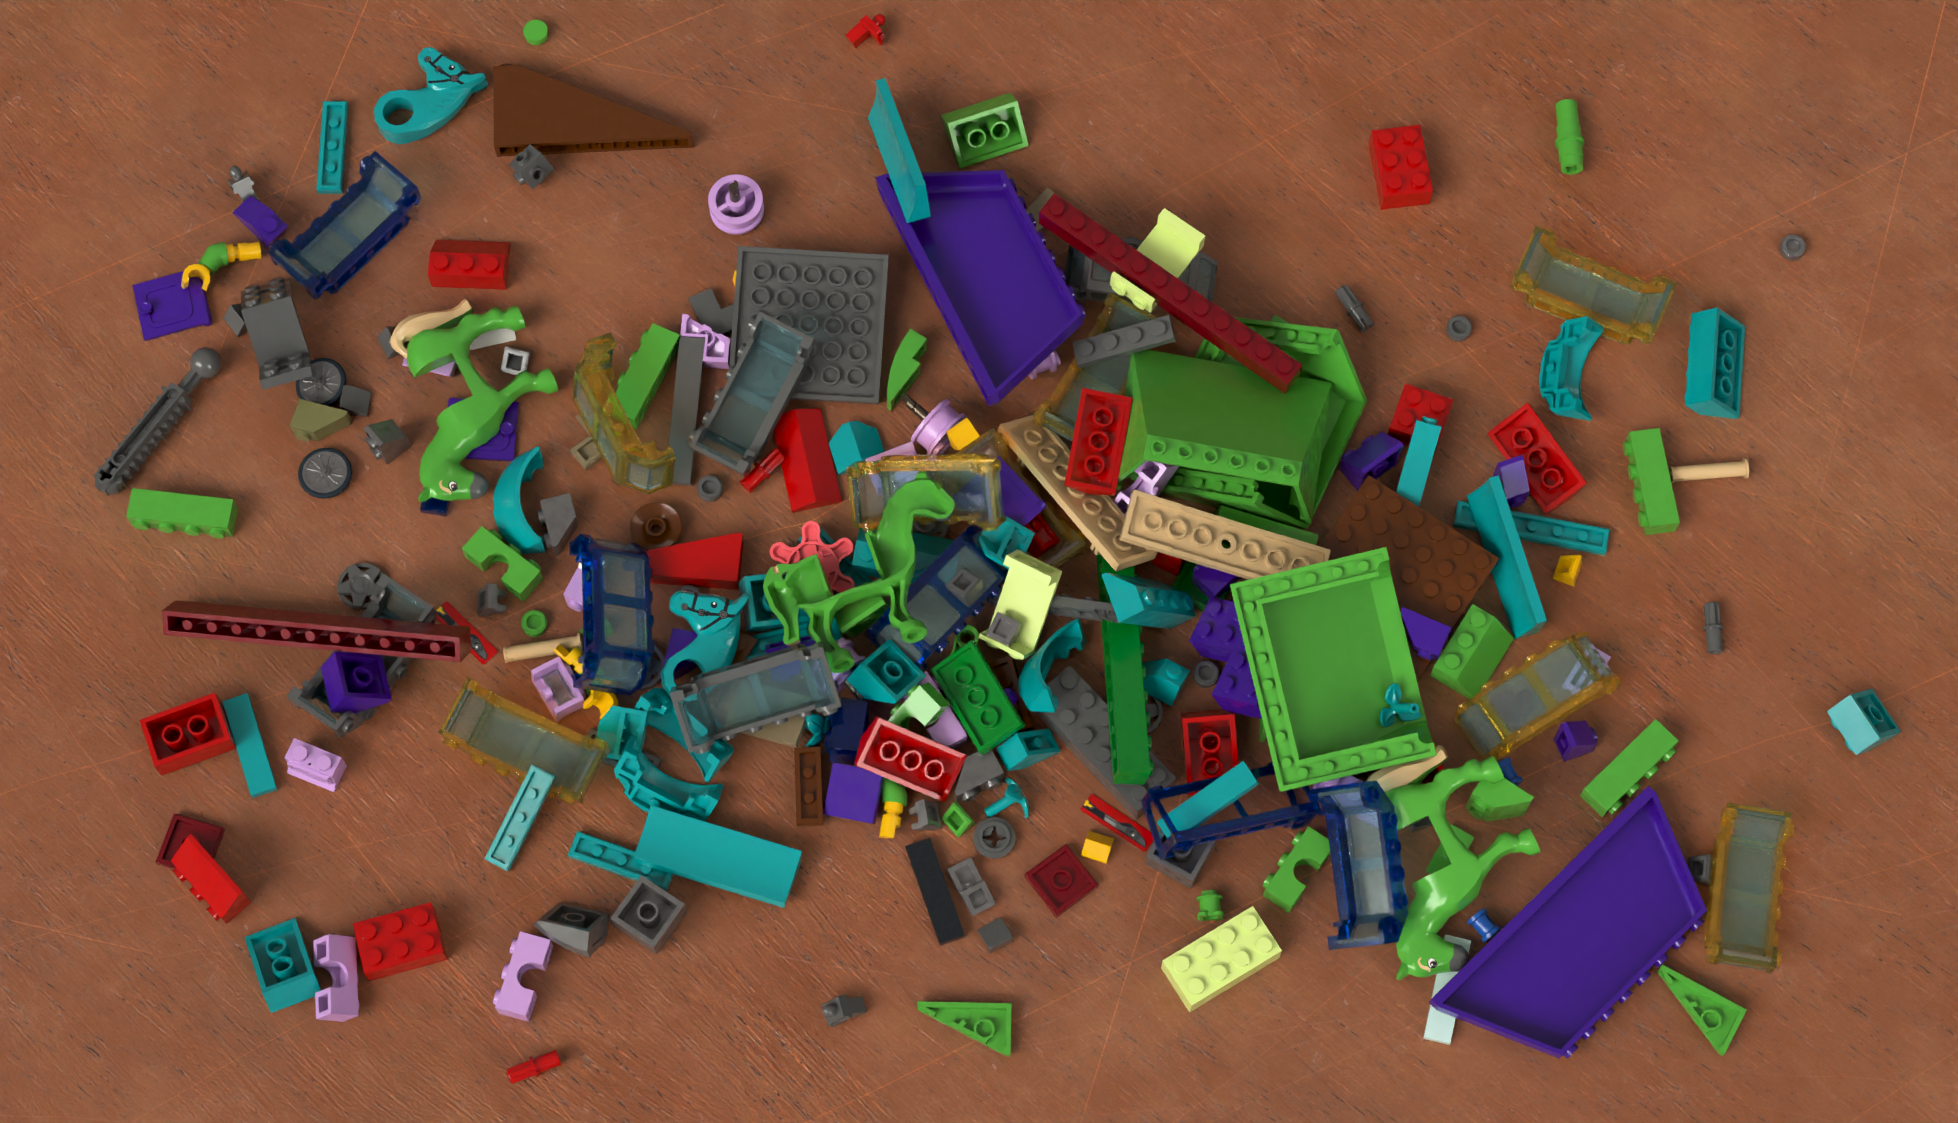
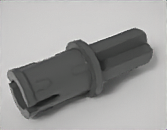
M1348 285L1340 287L1336 291V295L1346 308L1347 316L1350 315L1361 333L1368 330L1363 321L1372 328L1375 323L1363 308L1364 303L1358 301Z
M1707 602L1704 604L1705 626L1703 627V631L1706 632L1707 654L1723 653L1721 631L1724 629V626L1721 625L1720 605L1718 602Z

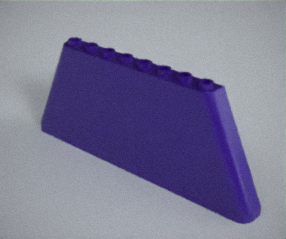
M1004 170L922 173L926 184L931 217L906 223L889 174L875 177L881 199L988 406L999 403L1083 324V318H1086L1081 303L1076 304L1075 302L1076 297L1072 286H1067L1064 282L1066 278L1062 268L1056 267V259L1052 250L1046 249L1043 233L1041 231L1037 232L1035 228L1036 222L1032 213L1027 214L1024 198L1022 195H1017V187L1013 178L1008 179Z
M1649 786L1643 790L1429 1001V1004L1444 1014L1560 1059L1564 1055L1568 1059L1578 1049L1575 1043L1581 1037L1586 1041L1596 1030L1593 1025L1599 1019L1605 1022L1615 1011L1612 1006L1617 1001L1622 1004L1633 993L1630 988L1635 983L1640 986L1651 975L1648 970L1653 965L1658 968L1669 957L1666 952L1671 947L1676 950L1687 939L1683 935L1689 929L1694 932L1704 922L1701 916L1707 909L1656 792Z

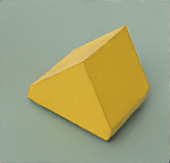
M968 418L946 431L952 448L958 451L980 437Z
M1560 556L1553 579L1574 587L1582 566V556Z
M1089 831L1081 856L1106 864L1114 838Z

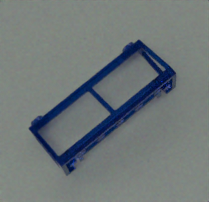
M1273 762L1268 763L1265 767L1251 769V772L1255 778L1274 775ZM1219 777L1168 788L1155 786L1150 788L1141 800L1160 860L1173 857V850L1183 849V851H1187L1194 845L1279 826H1284V829L1291 826L1292 830L1304 828L1321 811L1319 802L1310 787L1303 786L1302 788L1311 802L1298 805L1294 791L1290 789L1286 790L1291 804L1290 807L1249 816L1237 799L1233 804L1241 818L1177 831L1159 800L1201 791ZM1153 804L1171 832V835L1163 844L1151 811Z

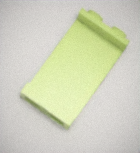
M1164 208L1158 215L1157 225L1138 247L1137 251L1176 278H1179L1203 248L1205 235ZM1116 272L1111 274L1110 285L1118 295L1127 296L1141 310L1146 309L1151 313L1155 309L1157 303H1155L1153 297Z
M1017 549L1006 555L1003 565L1009 567V571L991 624L997 612L1022 624L1019 636L1010 648L987 637L988 629L981 632L979 638L986 641V644L992 648H1000L1008 652L1009 656L1014 659L1024 660L1035 652L1062 571Z

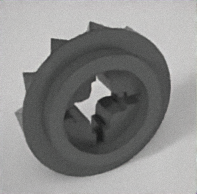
M997 817L981 821L973 834L975 849L983 857L993 860L1005 857L1015 844L1014 829L1006 820ZM993 829H996L997 837L1002 838V840L997 841L995 848L991 845V841L987 840V837H991Z

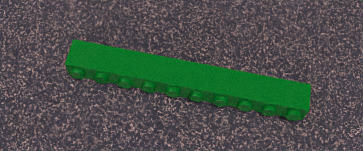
M1101 554L1096 555L1099 601L1111 603L1102 574L1112 573L1138 577V574H1134L1135 566L1115 571ZM1103 620L1101 621L1113 783L1144 785L1149 775L1153 774L1154 765L1153 760L1149 759L1152 740L1151 736L1147 735L1150 716L1149 712L1145 711L1148 691L1143 686L1146 668L1141 662L1144 654V644L1140 642L1139 637L1142 626L1112 623L1111 620L1110 622Z

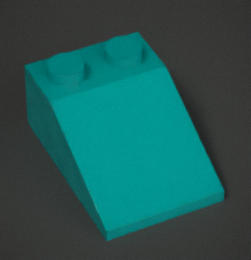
M766 574L744 576L738 582L740 596L744 593L749 596L746 605L742 609L746 633L784 628L778 617L770 609L765 597L763 583ZM799 609V624L809 623L810 618L807 613Z
M296 918L245 936L262 994L271 1013L315 997V993L321 991Z

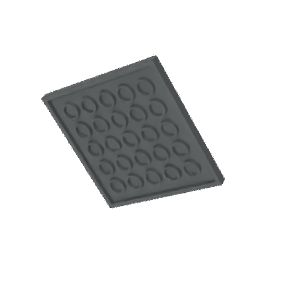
M738 246L729 368L731 365L735 366L739 360L737 353L743 343L747 344L750 339V331L747 330V325L752 316L757 317L760 311L815 340L814 349L806 361L808 363L806 370L790 400L879 405L889 255ZM764 321L760 332L762 340L796 356L802 341L801 338L767 321ZM756 348L751 353L740 374L737 386L760 398L775 399L792 365Z

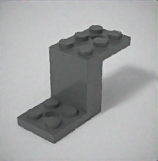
M277 277L271 279L269 284L266 285L252 284L245 287V290L241 291V312L259 364V380L262 390L313 376L311 353L293 300V287L290 278Z

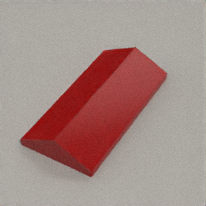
M1082 388L1064 486L1086 494L1115 496L1132 397Z
M1528 402L1487 433L1506 460L1522 455L1530 493L1545 514L1569 501L1587 484L1586 480Z
M793 409L782 414L774 429L777 449L785 457L781 462L792 513L841 503V495L821 409Z
M877 716L861 736L854 764L945 803L967 755Z

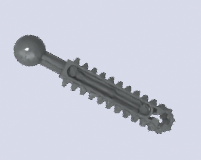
M209 347L198 348L190 358L191 370L178 386L171 382L168 387H161L163 393L156 397L157 400L154 404L150 405L149 410L144 412V416L138 419L136 426L131 428V432L124 436L125 439L122 443L118 444L117 449L111 452L112 455L105 459L106 462L94 474V485L99 491L105 493L106 496L120 493L123 487H126L127 481L133 478L132 475L139 471L141 464L146 462L145 459L152 455L151 452L154 448H157L159 442L165 439L164 436L171 432L172 426L178 423L177 420L184 416L183 413L186 410H191L190 404L193 401L189 397L190 393L202 379L214 377L222 367L220 354L216 350Z

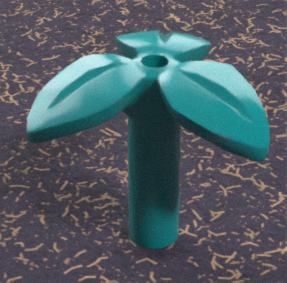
M1397 683L1391 684L1385 693V701L1391 706L1390 708H1382L1380 711V723L1383 727H1389L1394 723L1396 713L1401 721H1413L1421 717L1418 704L1399 703L1402 692Z
M811 714L805 717L807 723L805 728L813 734V737L805 747H815L823 740L822 733H828L832 722V714L827 715L825 720L818 714Z
M1010 778L1004 779L1003 782L1009 785L1005 791V797L985 808L986 815L991 818L1016 802L1021 804L1025 819H1027L1029 816V804L1021 788L1014 780Z

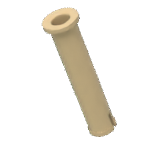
M1743 458L1742 461L1670 466L1669 474L1671 483L1738 476L1748 478L1749 463L1747 458Z
M579 632L577 636L509 647L505 646L503 647L505 663L556 655L553 650L558 644L562 645L568 652L577 646L583 653L581 634Z

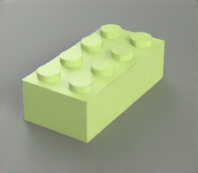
M1252 906L1162 960L1161 969L1190 1013L1279 959L1282 950Z

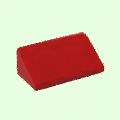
M1040 514L1036 515L1024 526L1035 533L1027 550L1036 559L1061 541Z

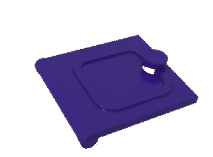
M184 271L132 285L145 341L202 325L211 326L213 324L206 291L202 289L203 281L200 278H190L189 285L185 289L181 287Z
M449 398L448 407L463 399ZM513 402L506 410L499 433L487 443L473 449L465 459L514 460L519 402Z
M1000 456L952 497L981 530L998 521L1003 516H1007L1025 526L1047 507L1045 502L1040 500Z

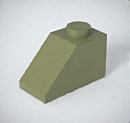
M299 399L290 428L294 436L301 441H320L349 426L352 420L346 410Z

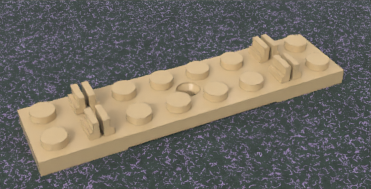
M1039 413L999 425L997 432L1018 456L1016 461L1021 463L1020 466L1022 468L1027 467L1092 543L1090 549L1092 551L1095 550L1094 553L1096 555L1101 554L1115 571L1155 559L1157 551L1119 540L1125 514L1108 495L1086 494L1064 486L1070 450Z
M1133 490L1131 493L1119 539L1248 580L1328 561L1331 551L1138 490ZM1222 541H1229L1230 548H1224L1221 544Z

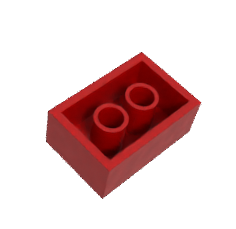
M1412 125L1371 130L1368 145L1380 209L1430 204L1433 188L1421 126Z
M215 692L139 720L154 767L161 776L236 749L222 703Z
M431 902L353 923L363 971L369 981L448 960L436 909Z

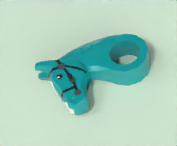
M433 47L422 49L417 60L421 69L426 73L427 87L415 90L389 91L380 97L374 108L375 122L379 132L387 141L395 144H408L427 137L449 122L462 109L472 94L488 87L487 80H484L486 79L485 74L477 73L471 75L461 64L450 59ZM398 109H407L413 112L411 119L402 125H393L387 122L392 112Z
M677 591L670 597V611L677 616L685 618L697 634V637L681 651L666 660L661 671L662 687L669 696L671 688L676 686L673 678L674 669L681 661L694 662L699 666L702 673L731 665L740 637V613L749 598L747 594L744 593L738 599L731 600L719 595ZM717 685L705 688L706 695ZM693 694L680 702L685 703L698 700L696 694Z

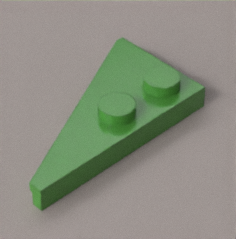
M1662 964L1657 973L1717 1053L1723 1056L1747 1009Z
M917 1001V1010L1006 1057H1011L1012 1003Z

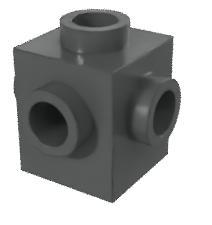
M531 144L518 153L514 160L509 163V166L514 170L512 176L522 186L526 183L532 189L541 184L554 170L542 153Z

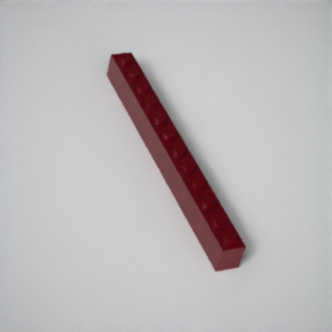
M1055 193L1039 211V224L1111 274L1116 272L1153 297L1155 303L1160 308L1284 394L1299 377L1302 368L1301 363Z
M175 600L162 610L164 635L452 662H461L471 652L470 627L178 600Z

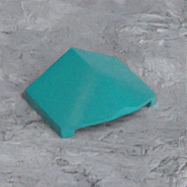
M850 421L842 424L828 443L838 475L865 468V459L884 452L877 429L859 421Z
M1003 516L998 521L986 526L982 530L978 541L986 557L1009 570V567L1003 565L1006 555L1017 549L1026 553L1035 533L1009 517Z
M612 706L599 721L596 735L603 757L619 760L631 736L636 738L641 751L643 750L647 730V711Z

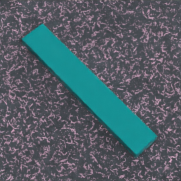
M1458 501L1453 527L1478 532L1469 502ZM1511 511L1520 540L1606 555L1610 529Z

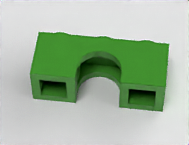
M481 526L462 547L465 558L483 572L496 562H503L509 565L507 572L501 578L502 584L505 589L524 602L543 581L540 571L541 567L534 560L529 559L527 561L520 556L522 554L521 551L513 544L507 546L502 542V537L495 530L490 529L488 531Z
M929 682L922 685L916 684L908 691L907 696L909 698L904 703L900 702L890 712L892 717L888 721L909 730V720L911 717H914L924 726L934 723L951 704Z
M1309 826L1304 833L1302 831L1298 832L1291 843L1295 847L1290 854L1286 851L1277 863L1280 868L1275 875L1270 873L1262 885L1265 887L1263 897L1287 913L1291 912L1306 888L1304 884L1295 878L1293 870L1300 865H1308L1319 871L1335 846V843Z

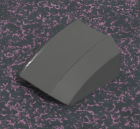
M560 902L540 917L533 925L546 937L563 948L591 958V955L600 946L603 947L608 933L609 913Z

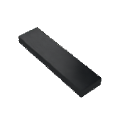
M928 838L905 846L939 945L965 938L931 839Z

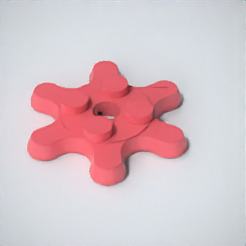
M808 521L803 525L802 541L798 546L789 547L784 543L777 542L770 548L771 558L782 564H795L800 560L817 554L832 590L841 593L855 587L853 579L843 575L840 571L841 561L845 557L850 556L854 550L853 542L848 538H841L834 544H824L820 538V526L814 521Z

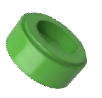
M531 20L526 23L523 29L526 41L532 45L543 44L549 35L547 25L541 20Z
M531 610L524 614L521 625L525 634L530 637H539L546 632L548 621L541 611Z

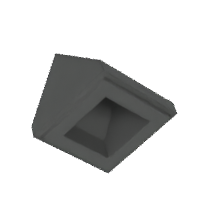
M241 304L230 305L223 319L233 332L240 337L247 332L241 312Z
M386 326L378 336V340L388 360L399 355L389 343L392 333L396 328L392 326ZM408 341L404 344L405 348L408 346Z
M1707 854L1688 858V868L1695 884L1710 886L1712 855Z

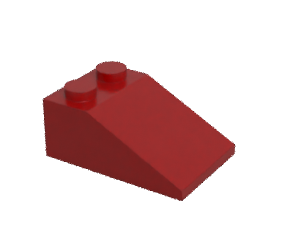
M1219 709L1180 713L1188 796L1195 795L1238 765L1235 714L1233 712Z

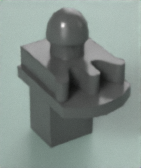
M232 166L229 173L233 179H228L227 182L233 193H238L242 202L249 196L258 200L252 188L254 182L248 172L244 171L242 174V170L238 166Z
M843 994L827 1003H822V1013L828 1022L827 1025L835 1027L852 1017H859L867 1012L863 997L847 998L846 994Z

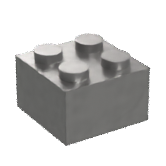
M1199 826L1172 845L1163 831L1160 830L1146 855L1145 864L1192 889L1217 843L1218 836Z
M641 875L610 919L615 928L657 955L686 915L687 909L683 902Z

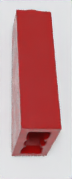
M733 533L647 550V557L642 559L641 574L645 575L647 583L692 585L695 587L739 590L738 582L740 581L744 547L743 533Z

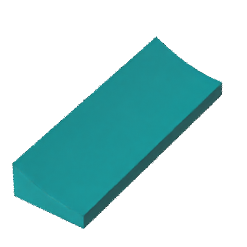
M886 78L876 80V97L868 120L906 223L931 217L926 184Z
M1499 475L1490 477L1481 487L1467 495V499L1484 549L1499 558V561L1492 570V574L1513 638L1518 639L1539 633L1547 619Z
M651 805L633 856V862L785 908L801 865L802 851Z

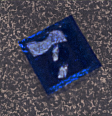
M841 698L842 707H839L837 712L829 715L830 728L832 729L826 731V753L830 754L831 762L855 765L854 762L861 736L868 729V701Z

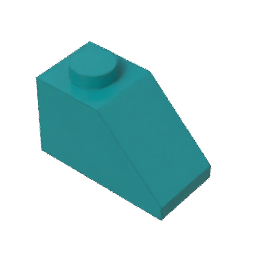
M1169 659L1142 662V665H1145L1146 676L1143 681L1144 688L1147 689L1149 695L1172 707L1183 690L1190 670Z
M1050 729L1016 733L996 748L1001 757V762L1007 771L1025 769L1060 752Z

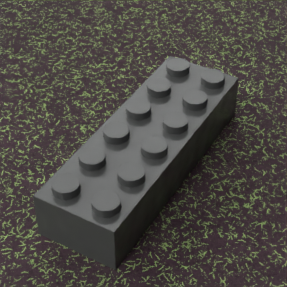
M1070 665L1047 684L1052 695H1057L1058 707L1055 712L1035 713L1135 820L1141 817L1175 787L1176 777L1151 750L1149 751V759L1153 760V774L1149 775L1144 785L1114 784L1107 704Z

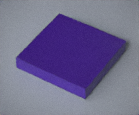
M833 762L823 814L875 824L884 777L860 767Z

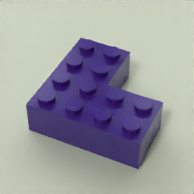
M1210 597L1189 641L1201 657L1227 662L1211 695L1224 711L1262 719L1235 604L1232 601Z

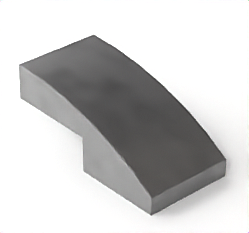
M971 857L946 869L971 916L996 905Z

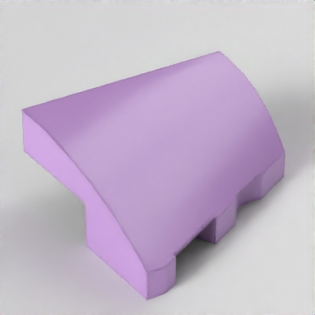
M682 314L680 337L705 338L703 368L729 369L730 338L723 334H717L709 326L701 325L691 319L689 315Z

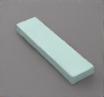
M1444 935L1445 941L1462 945L1469 954L1471 940ZM1459 971L1436 974L1431 999ZM1430 1004L1423 1039L1450 1045L1456 1018L1437 1011Z

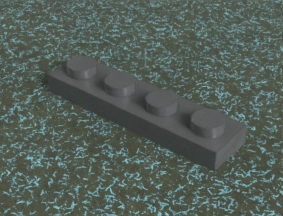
M1170 315L1075 341L1073 342L1077 366L1083 368L1176 341L1172 318Z

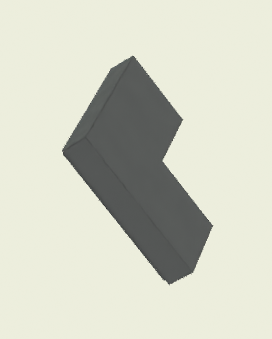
M711 288L688 298L701 325L705 324L712 331L724 336L732 333L734 304L721 309Z

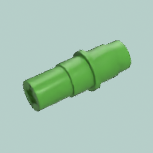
M1564 99L1555 105L1557 118L1555 147L1558 149L1561 172L1572 175L1583 170V146L1585 142L1581 136L1577 102L1572 99Z

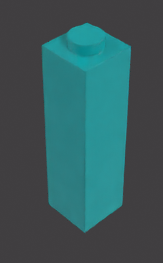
M1423 416L1422 420L1416 419L1396 493L1418 507L1441 430V426L1436 425L1438 420Z

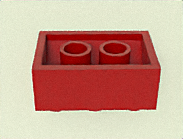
M435 240L430 251L428 277L431 286L507 290L511 243Z
M190 834L171 859V862L176 867L172 871L182 883L186 879L193 886L189 891L199 902L205 899L210 905L206 910L216 921L221 918L227 924L251 902L193 835Z

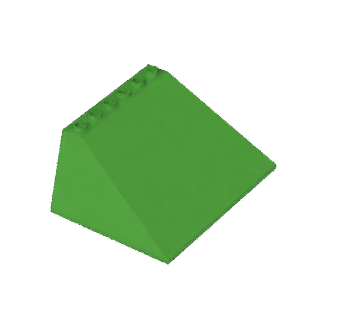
M1234 317L1301 363L1302 368L1299 377L1332 383L1313 509L1314 516L1367 403L1361 383L1340 332L1337 329ZM1205 338L1195 356L1198 359L1245 367ZM1179 466L1161 491L1165 495L1219 508L1222 505L1295 528L1307 530L1309 524L1298 520L1300 513L1297 508H1287L1290 486Z
M1148 349L1131 354L1124 396L1132 397L1133 399L1116 489H1122L1123 481L1126 478L1136 480L1137 473L1135 470L1148 460L1290 486L1287 508H1297L1300 513L1298 520L1311 524L1332 383L1298 377L1286 394H1284L1247 367Z
M1386 547L1230 584L1280 792L1437 755L1425 717L1391 576ZM1397 683L1402 692L1399 703L1418 704L1421 717L1413 721H1401L1396 713L1394 723L1389 727H1383L1380 723V711L1382 708H1390L1391 706L1385 701V693L1391 684Z

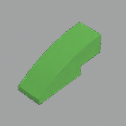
M911 328L902 340L890 369L887 385V409L890 411L894 409L921 374V363L918 360L927 350V339Z

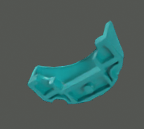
M1588 316L1566 320L1560 326L1561 332L1557 338L1549 341L1540 364L1539 386L1542 397L1546 399L1550 406L1549 409L1555 414L1592 421V415L1587 411L1581 395V375L1588 353L1598 337L1603 333L1604 327Z
M539 446L519 455L505 468L496 484L493 496V514L498 530L502 537L509 544L517 547L522 554L546 553L545 538L538 536L533 531L532 526H529L520 503L521 482H531L533 472L537 469H544L543 455Z
M1075 619L1056 631L1025 663L1019 675L1018 689L1020 697L1030 711H1056L1059 704L1057 695H1052L1050 687L1044 681L1055 658L1067 659L1070 655L1069 650L1074 647L1078 651L1084 649L1087 641L1080 619Z
M656 687L641 695L634 709L648 712L647 725L673 738L688 751L671 697L664 689ZM678 701L691 741L706 734L707 728L699 704L694 701L685 703ZM714 717L716 725L718 727H723L721 723ZM722 738L716 739L715 743L711 745L712 749L708 752L696 754V751L689 753L700 767L704 780L707 783L734 753L733 746L727 743V741H723Z
M633 736L630 737L614 768L615 776L619 778L623 785L625 795L637 807L648 813L652 805L698 820H707L718 803L724 787L721 783L711 785L692 784L668 776L646 758L639 748L636 738Z

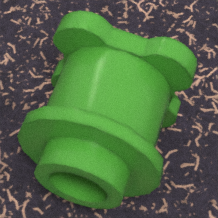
M1215 890L1202 891L1201 896L1196 897L1200 908L1197 920H1223L1224 911H1221L1220 903L1223 900V896L1218 895Z

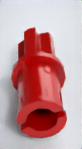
M774 448L759 464L755 463V467L739 483L749 493H752L765 478H770L769 474L784 460V455Z
M555 1049L536 1058L531 1056L529 1057L530 1060L510 1067L506 1071L511 1084L535 1075L539 1077L540 1073L561 1066V1062Z

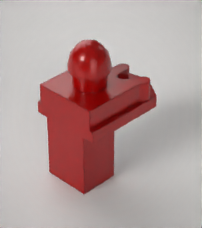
M877 14L871 20L865 15L845 35L847 40L857 48L865 39L871 36L881 46L885 36L879 27L885 23V16Z

